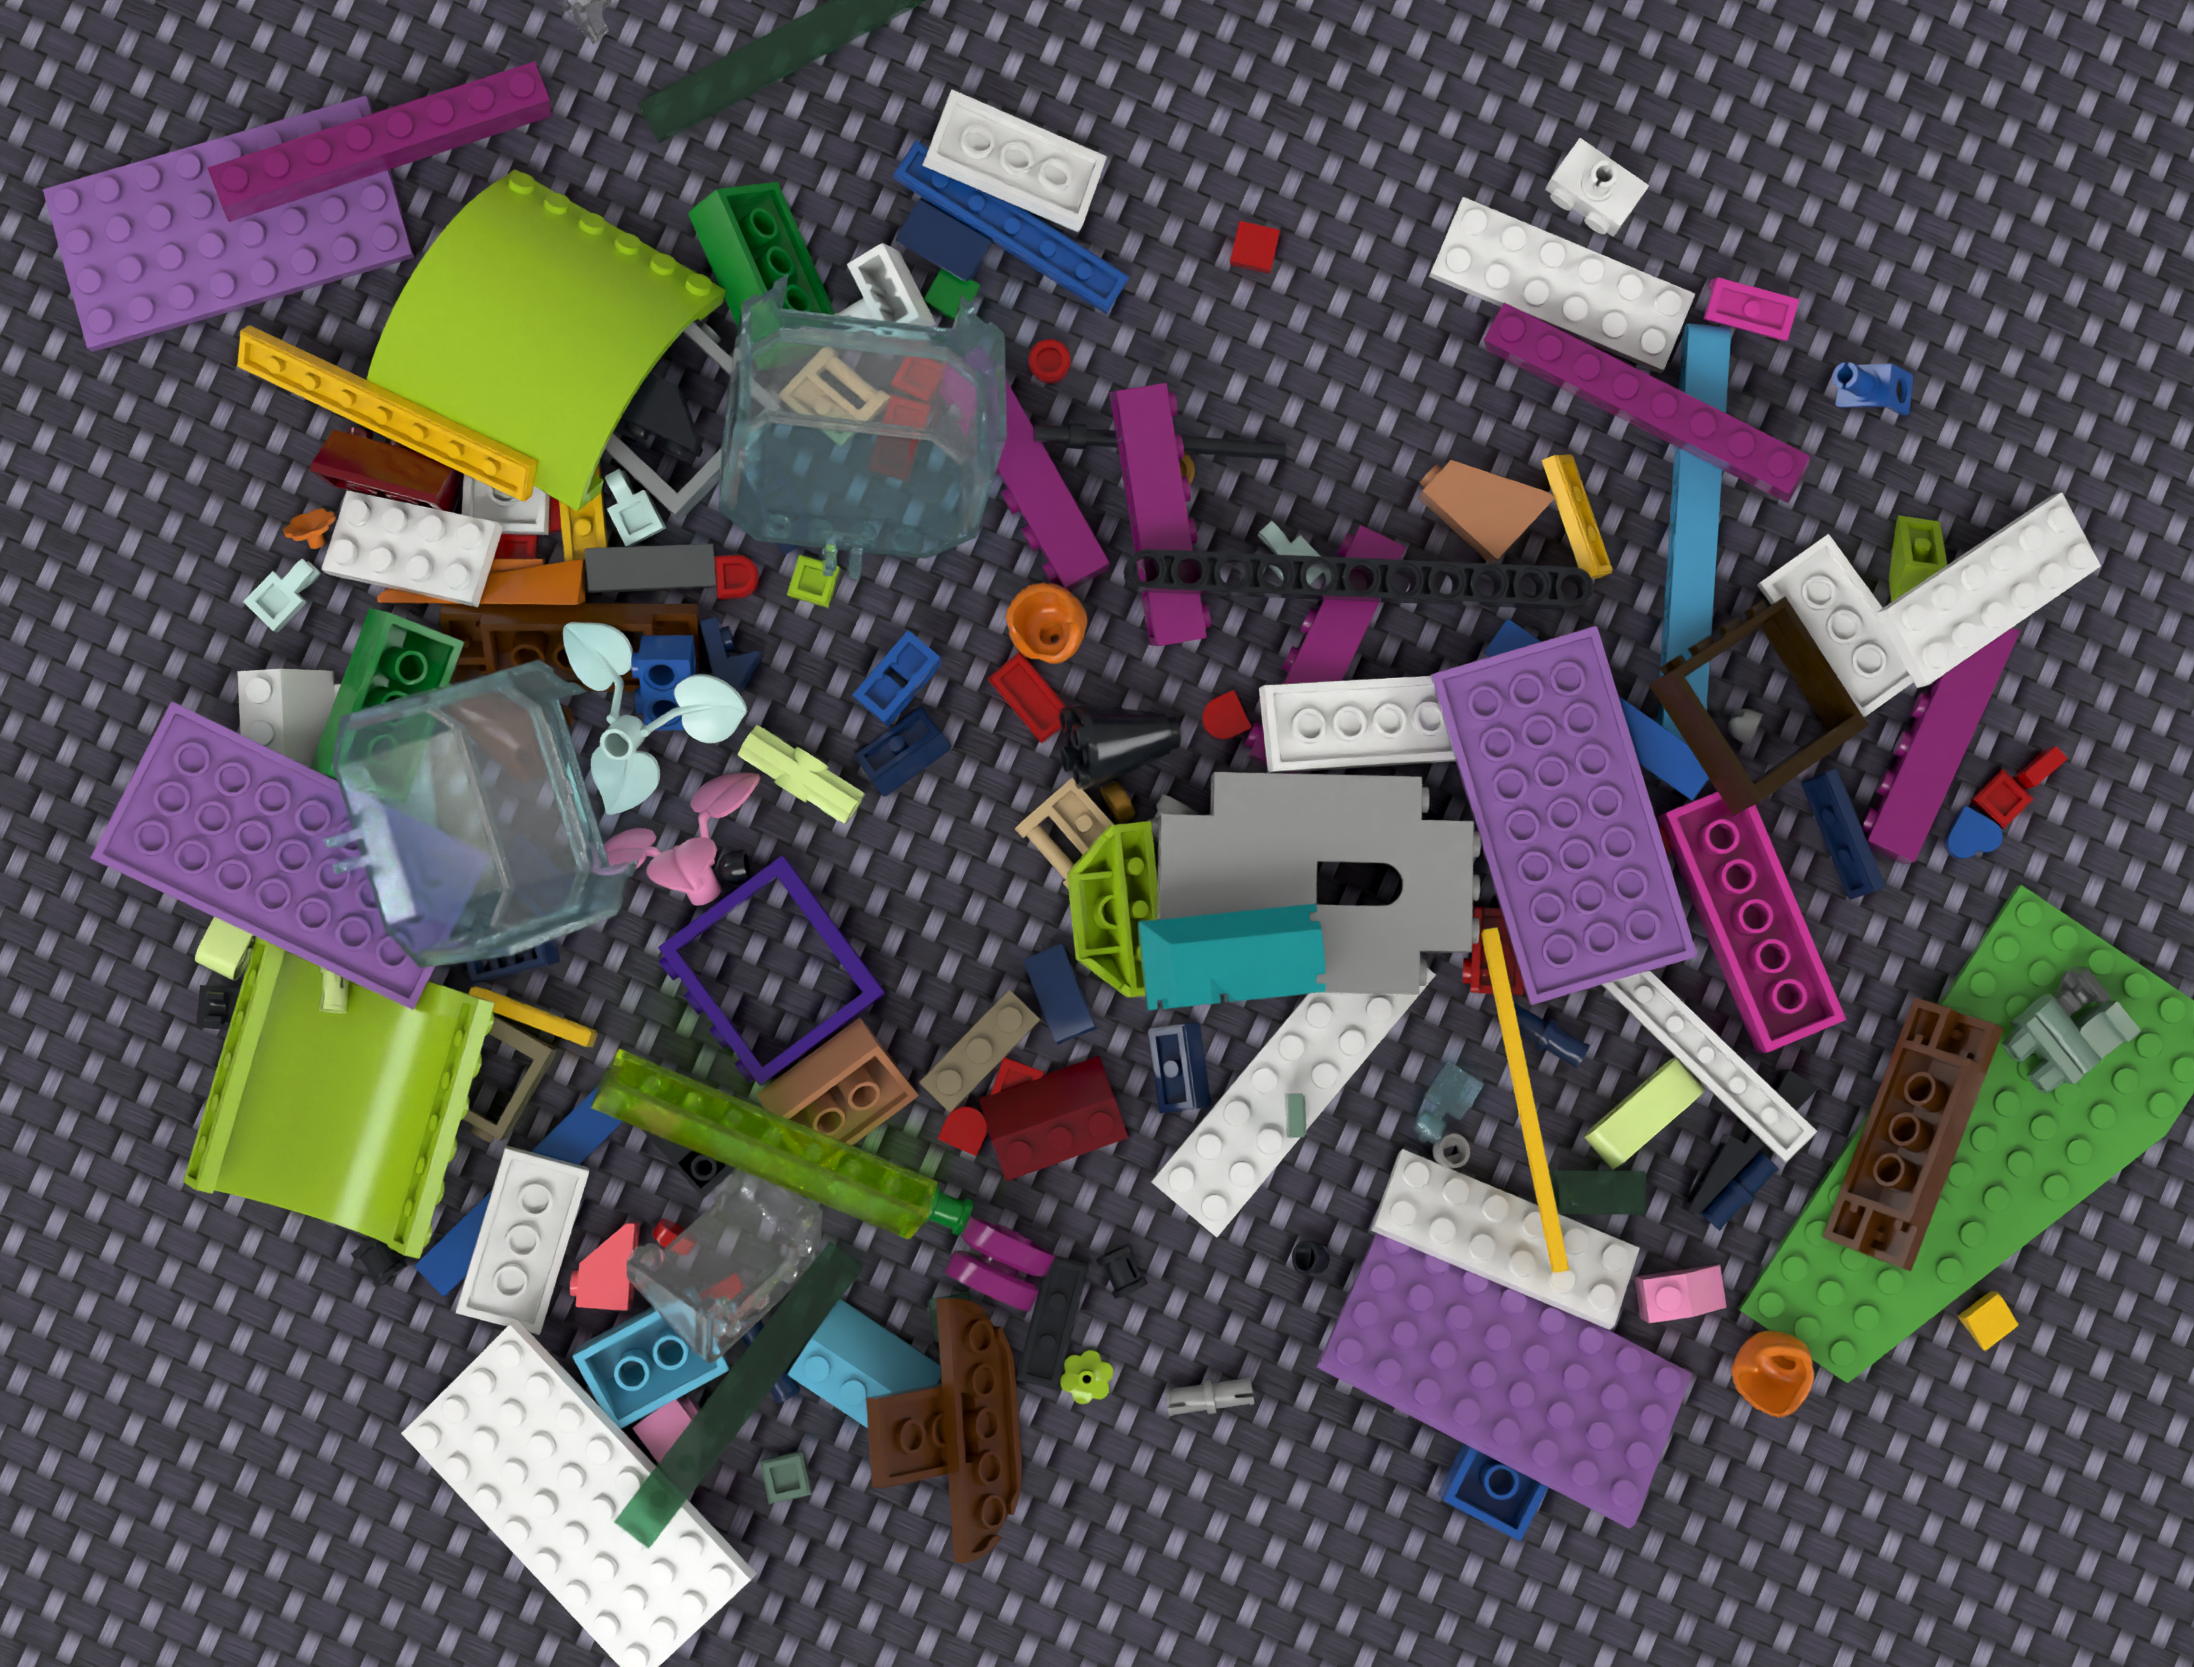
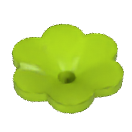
M1087 1350L1081 1356L1070 1355L1067 1357L1064 1363L1066 1372L1060 1379L1062 1389L1072 1393L1073 1399L1079 1404H1087L1092 1398L1099 1400L1105 1398L1109 1393L1108 1382L1113 1377L1112 1366L1107 1362L1101 1361L1099 1353L1094 1350ZM1089 1375L1091 1380L1085 1382L1083 1381V1376Z

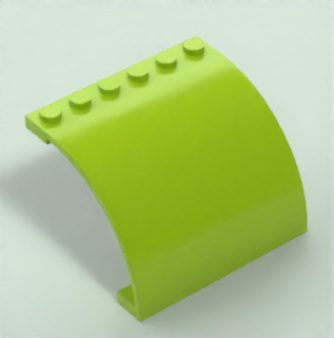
M513 170L471 200L452 219L426 252L405 285L387 320L375 349L367 380L538 460L534 486L578 512L601 493L604 480L596 476L594 472L612 433L635 393L658 360L679 335L696 319L702 320L723 303L726 290L711 282L708 277L697 274L676 262L673 257L660 253L641 242L635 235L625 233L611 225L600 215L591 213L571 202L565 195L556 193L536 182L530 175Z
M256 936L183 1183L197 1191L213 1194L215 1190L331 1222L388 1244L389 1248L404 1256L420 1259L423 1248L427 1246L431 1238L432 1225L430 1222L435 1205L439 1204L444 1194L443 1178L447 1164L456 1153V1133L460 1120L466 1116L469 1108L468 1092L472 1079L478 1074L481 1067L482 1057L480 1051L485 1036L489 1034L493 1026L494 1013L492 1010L495 1003L428 981L414 1010L349 980L347 1013L319 1011L322 994L323 974L319 972L320 966Z

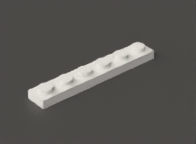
M1650 970L1601 984L1785 1163L1817 1133L1798 1112Z

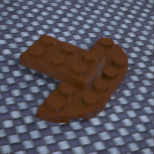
M937 1298L942 1384L866 1398L872 1487L887 1488L948 1474L954 1562L969 1563L984 1556L999 1542L1001 1536L997 1534L1002 1528L1007 1515H1014L1020 1496L1022 1458L1016 1373L1012 1351L1001 1326H994L984 1314L986 1309L966 1299Z

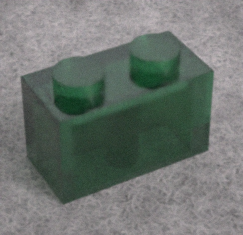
M1552 1169V1188L1558 1214L1646 1215V1171L1637 1169Z

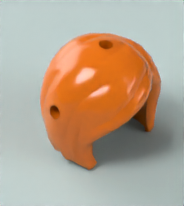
M1045 582L1028 585L1015 596L1006 611L1005 621L1009 629L1011 641L1023 655L1030 659H1040L1050 664L1062 663L1077 652L1084 639L1087 628L1086 611L1079 599L1073 596L1068 589L1060 585L1047 584Z
M1763 1331L1747 1339L1736 1354L1731 1367L1733 1383L1743 1398L1757 1410L1778 1418L1790 1415L1800 1407L1807 1398L1814 1381L1812 1356L1807 1345L1800 1339L1780 1331Z

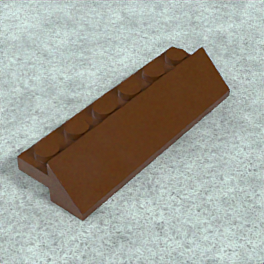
M442 603L439 611L442 633L464 642L447 691H455L461 685H466L470 681H476L511 691L614 692V682L606 690L596 691L586 686L573 671L563 641V628L570 622L602 623L613 626L621 631L629 640L633 653H639L642 636L694 635L697 674H702L703 632L700 627L698 604H479L478 607L465 604ZM631 669L627 673L620 675L624 681L623 692H635L636 688H640V679L632 678Z
M1914 997L1822 1238L1910 1272L1912 1271L2004 1028L1988 1021L1958 1013L1949 1007Z

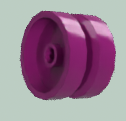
M970 1216L961 1237L967 1245L981 1252L982 1255L980 1257L964 1250L954 1251L945 1269V1273L996 1300L1030 1312L1039 1290L1033 1282L1019 1275L1018 1272L1020 1270L1036 1277L1046 1276L1055 1258V1254L1033 1243L1032 1239L1017 1231Z

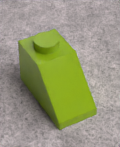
M1898 515L1888 580L1891 602L1947 566L1940 521Z

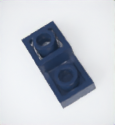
M1063 943L1023 959L1037 999L1057 1044L1097 1029L1085 991L1079 985L1068 950Z

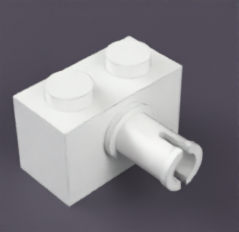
M1579 138L1551 177L1545 190L1551 193L1550 198L1565 210L1574 209L1583 215L1585 223L1591 229L1600 234L1607 232L1614 237L1649 185Z
M881 243L847 264L863 298L839 313L833 314L834 322L836 324L838 322L841 323L837 328L845 338H849L853 333L876 321L885 339L902 345L936 325L900 251Z

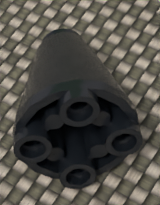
M1075 704L1070 707L1061 708L1059 711L1060 725L1063 733H1066L1067 746L1061 747V762L1065 772L1073 771L1075 785L1078 789H1091L1170 754L1172 749H1178L1181 744L1180 728L1174 715L1166 716L1162 712L1088 704Z

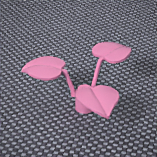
M750 772L726 774L706 782L696 791L690 805L693 811L700 813L698 822L701 837L689 839L680 846L676 845L673 849L661 853L657 848L651 847L656 840V835L652 830L644 828L626 830L610 838L595 852L588 864L587 870L601 878H617L634 871L645 861L646 856H651L654 858L650 861L646 871L653 882L669 889L686 892L693 905H704L713 901L721 893L722 887L711 868L715 864L714 858L717 847L714 841L709 839L708 819L710 816L714 818L725 817L739 808L759 783L760 775Z

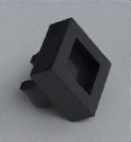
M200 985L196 1028L228 1030L241 988Z

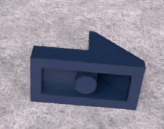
M717 617L700 621L713 676L727 682L741 694L763 659V653L757 650L730 657L729 652L735 651L730 626L722 627V623Z

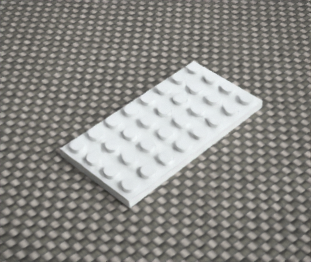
M517 1319L401 1433L620 1667H659L757 1574Z

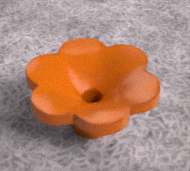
M324 508L315 509L308 514H300L291 519L290 525L283 529L284 536L286 538H293L294 541L307 539L311 549L320 548L326 544L323 533L336 520L334 512H326Z

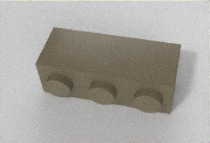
M1008 990L919 1083L951 1113L1041 1020L1011 990Z

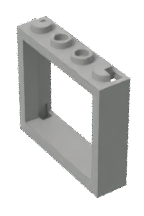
M692 322L683 333L753 397L761 407L678 493L615 434L612 433L605 448V451L648 490L679 521L695 507L785 413L778 402L782 395L765 379L760 384L748 374L752 367L737 352L733 350L730 355L724 352L717 345L721 338L704 322L699 327Z

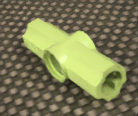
M758 725L749 733L737 754L740 758L775 779L774 783L805 803L808 800L819 807L820 810L845 825L853 816L865 795L859 789L827 770L829 767L799 747L794 749L783 742L782 739Z

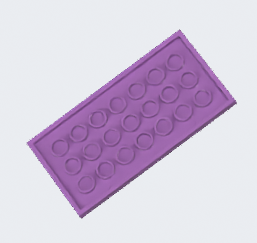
M367 95L43 189L87 349L92 352L415 258L390 170L228 222L207 169L208 167L374 114Z
M1594 626L1431 674L1430 677L1477 832L1480 833L1481 847L1529 1005L1697 957L1598 627Z
M171 701L104 830L91 859L414 1010L490 855Z
M1375 1233L1316 1366L1330 1375L1627 1528L1634 1526L1692 1376L1691 1372L1597 1324L1378 1233Z

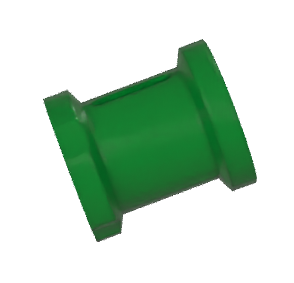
M933 1184L921 1207L919 1221L924 1223L928 1220L952 1229V1234L960 1236L969 1220L973 1208V1200L968 1198L964 1201L940 1192V1187Z

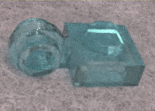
M1446 1061L1423 1096L1437 1107L1433 1112L1425 1109L1420 1114L1412 1127V1131L1417 1133L1416 1138L1423 1143L1429 1141L1435 1144L1448 1124L1442 1120L1445 1113L1458 1121L1462 1120L1484 1084L1450 1061Z

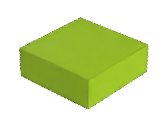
M799 555L787 596L829 609L841 570L840 566Z

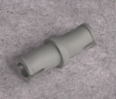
M1251 1376L1213 1383L1212 1379L1203 1380L1201 1385L1173 1389L1165 1388L1169 1416L1207 1410L1208 1414L1217 1413L1218 1408L1255 1404Z

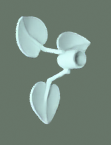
M570 622L563 628L565 651L577 677L586 686L596 691H604L613 682L615 683L611 713L606 718L610 726L602 734L600 746L595 750L591 758V773L602 796L607 815L621 813L634 808L645 801L657 788L660 780V769L657 760L647 752L636 751L645 737L674 717L682 715L683 727L691 737L704 743H717L732 735L747 713L744 700L731 685L714 676L697 674L683 679L675 687L674 695L680 707L673 708L648 725H643L642 721L635 716H619L624 681L620 675L627 673L631 669L633 650L629 640L618 629L602 623Z

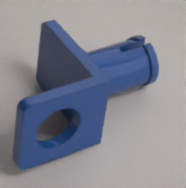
M1843 362L1834 370L1833 382L1837 386L1836 405L1838 407H1886L1900 415H1909L1913 375L1892 363L1855 365L1849 362L1847 365V363ZM1899 380L1902 387V395L1900 401H1898L1896 394V387Z

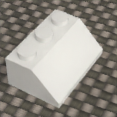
M300 669L237 671L240 734L310 768L335 701V672ZM325 775V776H327V777H329V778H331V779H333V780H335V781L341 783V780L336 779V778L331 777V776H328V775Z

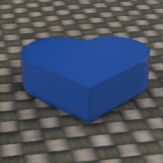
M1962 806L1945 836L1944 846L1947 853L1957 859L1969 858L1977 852H1991L2000 846L2003 839L2002 830L1994 821L1968 806Z

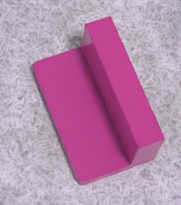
M1719 277L1711 279L1709 288L1712 290L1703 320L1781 341H1788L1800 299Z

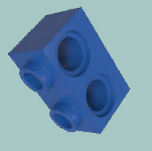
M907 630L853 693V697L886 727H889L943 664L942 659L913 633Z
M694 635L642 636L639 653H632V678L640 679V688H636L635 709L637 714L643 713L644 725H648L673 708L680 707L674 695L675 687L683 679L697 675ZM682 715L674 717L655 730H685L682 724Z

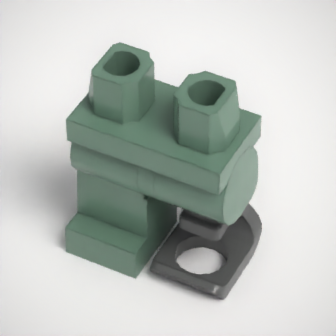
M2076 966L2065 971L2055 992L2056 997H2053L2051 994H2044L2036 999L2023 1014H2019L2010 1022L2015 1029L2001 1043V1046L2016 1062H2022L2033 1052L2040 1059L2041 1063L2027 1074L2029 1081L2039 1092L2048 1093L2059 1087L2062 1083L2074 1085L2084 1077L2083 1074L2093 1069L2103 1057L2123 1041L2129 1042L2142 1032L2118 1001H2109L2111 997L2087 967ZM2097 1002L2073 1022L2071 1014L2074 1011H2078L2082 1007L2081 1004Z

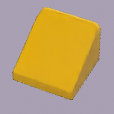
M1989 1291L1957 1316L1983 1351L1989 1349L2019 1326L2004 1299L1995 1291Z

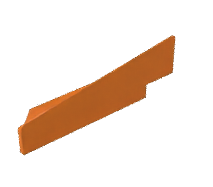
M545 558L493 559L479 604L577 605L586 602L585 559L545 564ZM387 588L377 597L378 603L460 604L392 588Z

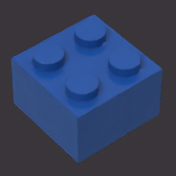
M1463 1443L1437 1494L1448 1504L1521 1542L1548 1487Z

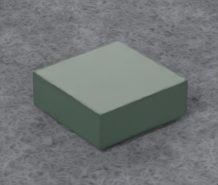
M1302 1093L1285 1094L1287 1137H1305V1096Z
M803 1450L760 1461L769 1504L812 1494Z

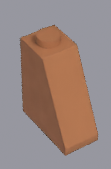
M1450 460L1443 469L1436 464L1424 476L1420 484L1425 488L1418 497L1489 564H1495L1555 499L1547 491Z

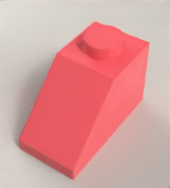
M631 1221L623 1225L579 1263V1270L572 1271L570 1296H576V1307L628 1311L633 1308L641 1222Z

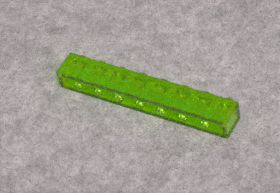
M618 1049L605 1069L591 1106L592 1109L906 1239H910L928 1219L938 1184L937 1181L621 1049Z

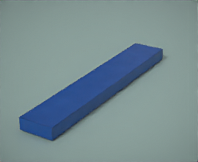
M915 140L893 174L894 180L951 216L991 238L993 243L1107 315L1130 276L1025 209L923 166L929 148Z
M1508 618L1486 648L1484 654L1492 657L1542 641ZM1619 696L1639 764L1694 801L1708 782L1709 777L1688 744Z
M599 1085L531 1152L581 1165L630 1116L617 1103L618 1101L602 1085ZM492 1190L414 1266L443 1297H446L467 1275Z

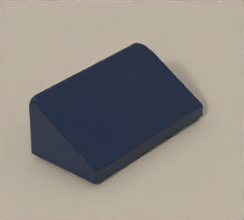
M923 198L918 200L896 238L899 244L965 282H968L977 275L993 242L991 238Z
M921 706L853 756L881 795L885 797L951 749V745Z
M1196 1022L1148 1029L1159 1113L1210 1107L1211 1099L1200 1024Z

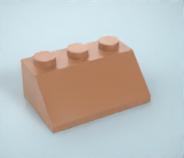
M860 1017L756 1094L773 1124L815 1172L919 1096L889 1053Z

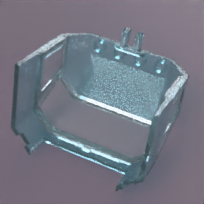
M788 274L775 281L773 288L760 297L755 294L743 301L734 346L721 442L719 511L756 541L824 548L822 574L824 576H833L836 570V549L850 551L848 562L849 578L859 579L862 569V552L927 559L976 538L1007 437L1005 333L992 322L988 325L985 324L973 313L974 306L962 295L952 329L782 309Z
M541 660L531 661L422 691L340 717L332 765L353 830L327 837L324 840L327 848L332 847L334 849L345 846L348 842L357 841L361 856L339 860L333 865L335 874L345 873L365 866L385 931L420 968L510 956L616 916L624 900L621 893L627 878L634 875L639 860L609 864L559 702L561 698L587 692V690L574 682L568 683L552 673L554 669Z

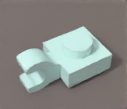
M618 469L604 476L618 502L607 508L626 547H631L666 529L648 490H642L635 494L633 484L625 470L621 471V469Z
M1273 521L1265 526L1257 535L1276 555L1320 556L1301 535L1290 543L1285 534ZM1269 565V567L1283 581L1284 578L1282 571L1276 566ZM1310 567L1306 573L1308 584L1312 583L1323 571L1316 567Z
M301 559L284 578L272 571L243 602L272 631L278 633L307 603L298 593L310 586L321 575V572L310 561L306 562L304 559Z

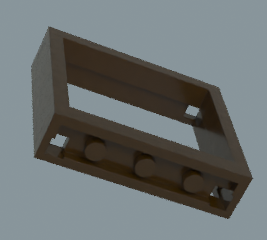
M1786 596L1768 607L1764 600L1744 612L1748 620L1742 623L1739 617H1736L1716 630L1720 636L1719 639L1713 641L1710 635L1688 649L1692 655L1690 658L1685 660L1682 654L1670 660L1660 667L1663 676L1649 684L1733 816L1758 804L1869 726ZM1758 628H1761L1826 730L1752 781L1685 677Z

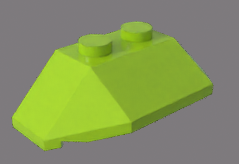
M1151 821L1109 825L1067 873L1076 960L1125 997L1145 996L1138 922L1157 920L1158 881Z

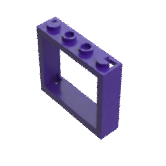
M783 855L658 947L664 956L659 959V963L673 981L680 977L689 989L684 994V997L698 1015L704 1011L714 1023V1026L709 1029L711 1034L723 1049L731 1046L739 1057V1060L734 1064L749 1084L756 1080L759 1086L765 1085L887 994L797 871ZM778 877L863 993L763 1066L685 961L679 950Z

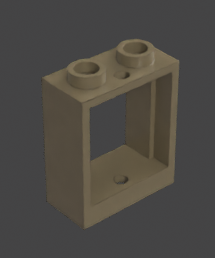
M495 1013L493 1026L489 1034L534 1060L498 1123L474 1109L468 1108L463 1120L472 1124L469 1131L490 1143L495 1138L498 1140L508 1139L558 1052V1049Z

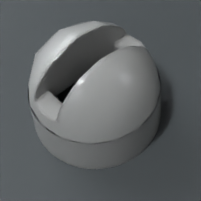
M1751 709L1736 710L1728 722V731L1736 740L1751 745L1763 714Z
M1459 1134L1444 1135L1435 1142L1432 1148L1433 1157L1436 1163L1449 1169L1459 1168L1467 1163L1470 1157V1146L1467 1140ZM1456 1146L1457 1154L1444 1156L1443 1149Z

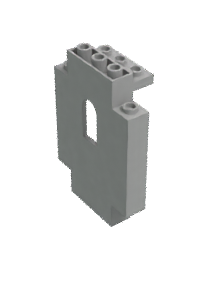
M1214 772L1211 775L1210 815L1161 814L1159 816L1157 920L1314 904L1317 897V862L1385 863L1394 867L1402 879L1401 894L1392 904L1387 906L1316 905L1318 912L1309 914L1311 921L1320 920L1322 928L1326 974L1317 975V984L1325 983V992L1321 993L1419 994V986H1426L1427 962L1426 960H1420V952L1427 954L1472 952V944H1478L1479 919L1472 918L1473 900H1479L1480 895L1479 875H1473V857H1479L1480 833L1473 831V821L1422 820V813H1428L1429 789L1428 787H1422V777Z

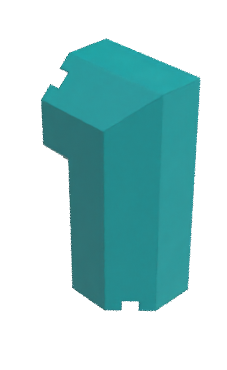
M1316 903L1138 922L1147 1011L1157 1010V1001L1162 1000L1163 1009L1221 1003L1220 994H1224L1226 1003L1325 992V983L1317 984V975L1326 974L1322 928L1320 920L1311 921L1309 915L1318 912Z

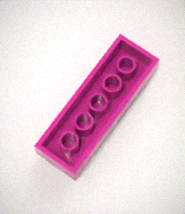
M1716 792L1657 816L1756 1053L1770 1052L1845 1021L1846 1018L1756 805L1733 816L1720 794Z

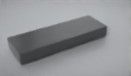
M713 544L586 548L584 550L587 593L714 588L716 586Z

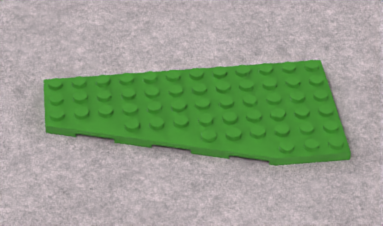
M2022 885L2015 887L1938 1004L1949 1007L1958 1013L1997 1024L2004 1029L1912 1271L1910 1272L1822 1238L1872 1109V1104L1737 1308V1310L1768 1331L1788 1333L1803 1341L1811 1353L1812 1361L1845 1383L1852 1381L2166 1136L2194 1093V1000ZM2076 966L2087 967L2111 997L2109 1001H2118L2142 1032L2129 1042L2123 1041L2103 1057L2093 1069L2083 1074L2084 1077L2074 1085L2062 1083L2059 1087L2048 1093L2039 1092L2029 1081L2027 1074L2041 1063L2040 1059L2033 1052L2022 1062H2016L2001 1046V1043L2015 1029L2010 1022L2019 1014H2023L2036 999L2044 994H2051L2053 997H2056L2055 992L2065 971ZM2097 1002L2081 1004L2082 1007L2071 1014L2073 1022Z

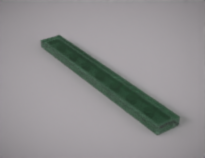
M830 0L637 104L658 143H661L928 0Z
M828 1242L613 1523L645 1548L649 1549L864 1267L832 1242Z

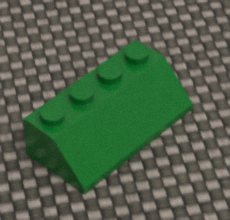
M778 182L716 189L688 212L718 284L726 290L725 300L754 365L786 360L822 344L828 338L832 340L842 335L837 328L840 323L836 324L833 320L835 311Z
M369 608L310 768L405 803L464 642L392 613Z

